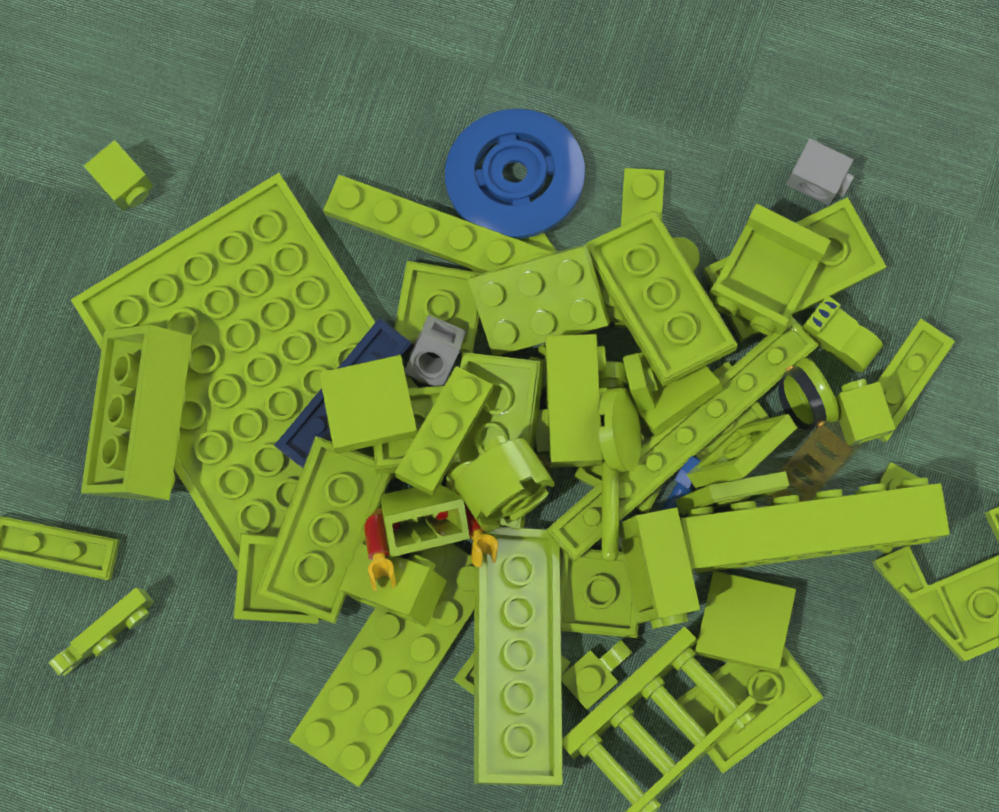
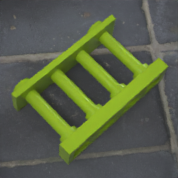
M685 626L562 739V747L574 760L580 754L584 758L589 756L627 798L632 806L626 812H656L661 807L658 799L732 729L736 734H739L756 717L752 713L756 708V701L751 696L738 705L694 658L696 653L693 649L697 646V640ZM673 668L677 671L683 670L726 716L709 734L701 728L663 687L665 682L662 678ZM643 696L646 700L651 698L695 745L677 764L632 716L634 711L631 707ZM611 725L615 729L620 727L664 775L646 793L601 745L603 740L600 738V735Z

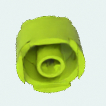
M506 435L497 436L484 446V454L474 461L462 463L451 473L455 480L456 490L464 499L465 504L484 531L501 528L498 520L509 516L512 522L523 517L549 495L545 488L546 486L554 487L553 479L526 439L508 440Z

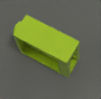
M678 508L636 515L619 523V541L637 623L650 621L652 629L688 622L687 613L700 610Z

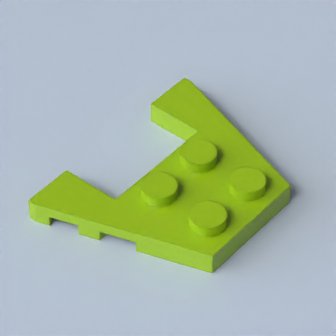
M999 507L984 514L999 543ZM910 546L872 561L874 568L961 662L999 647V555L930 585H927Z

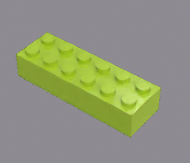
M916 478L902 481V485L896 486L897 489L886 490L885 484L881 483L861 486L859 491L854 492L855 495L848 496L842 495V489L822 491L816 493V497L812 498L813 500L800 502L799 495H790L774 498L771 506L757 508L756 501H746L731 504L729 512L714 514L713 507L688 510V517L681 518V526L692 574L938 542L950 535L941 483L929 485L928 478Z

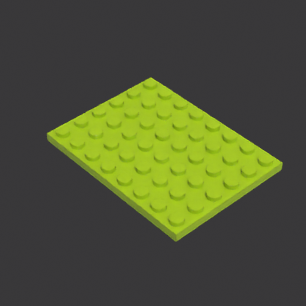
M280 173L275 174L71 299L101 350L104 331L150 324L192 335L190 348L192 358L187 370L185 384L186 401L181 413L179 428L181 438L176 450L174 469L236 570L238 566L240 533L278 535L302 472L300 466L274 445L322 388L319 373L337 369L375 324L374 319ZM405 374L408 389L417 388L412 378ZM374 446L354 450L374 458ZM395 473L391 474L388 483L396 479Z

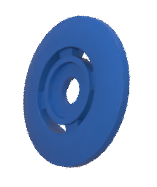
M526 109L496 111L474 121L463 130L453 143L445 165L447 193L457 213L465 221L514 239L534 237L560 224L578 203L585 181L583 154L572 133L554 118ZM496 143L497 145L494 148H492L486 155L482 169L476 170L477 164L486 154L488 149L491 147V145ZM510 163H520L527 169V175L522 181L512 183L503 177L504 168ZM546 175L553 177L548 189L539 198L530 202L529 199L535 197L544 187Z

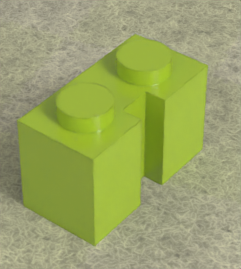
M360 543L339 589L360 603L384 612L388 611L400 618L427 627L447 580L434 571L436 565L417 555H412L411 560L401 558L400 555L391 557L389 554L386 559L390 560L394 566L396 586L392 588L390 578L382 576L376 580L377 591H374L368 574V566L373 560L368 558L367 546Z

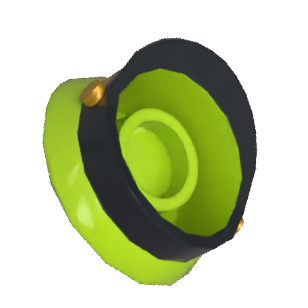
M804 357L798 361L795 367L792 365L787 367L779 382L778 391L782 408L785 414H789L795 425L809 430L815 426H818V428L826 424L825 422H838L840 415L838 403L816 364Z

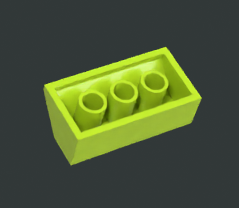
M150 324L104 331L81 488L82 494L145 501L170 500L171 490L175 482L174 465L176 450L181 438L179 431L181 413L186 401L185 384L187 370L192 358L190 350L192 335Z

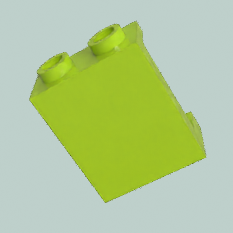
M756 203L745 228L716 282H714L708 297L714 302L715 309L721 313L732 317L738 314L750 320V326L765 335L775 333L781 336L831 241Z

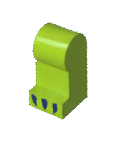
M827 295L804 324L803 328L819 344L820 348L857 372H864L882 349L883 343L874 333L860 326L855 319L839 308L840 304Z

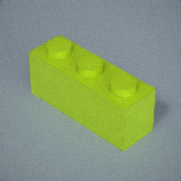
M596 334L546 336L545 361L550 468L600 466L603 459L598 439L599 426H601L598 406L601 396L606 392L607 388H599L598 372L606 371L605 346H597Z

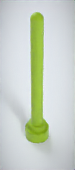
M606 362V371L598 372L599 388H624V385L628 383L624 363ZM603 415V423H602V426H605V423H604L605 415ZM602 456V557L607 562H613L619 555V472L611 470L606 465Z

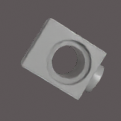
M809 138L786 185L829 206L836 194L841 197L845 195L854 175L848 173L854 159Z
M428 315L410 353L404 370L405 374L412 376L417 382L424 385L443 386L460 351L466 331ZM426 352L436 353L440 358L431 357Z

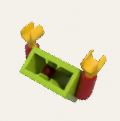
M441 484L434 496L416 487L380 496L382 508L376 509L366 519L364 524L368 558L373 560L368 566V574L374 591H377L376 580L382 576L390 578L392 588L396 586L394 566L390 560L386 559L389 554L391 557L466 539H473L472 563L480 568L483 559L482 553L490 555L492 561L496 563L497 539L491 535L484 534L485 531L482 530L460 494L454 493Z

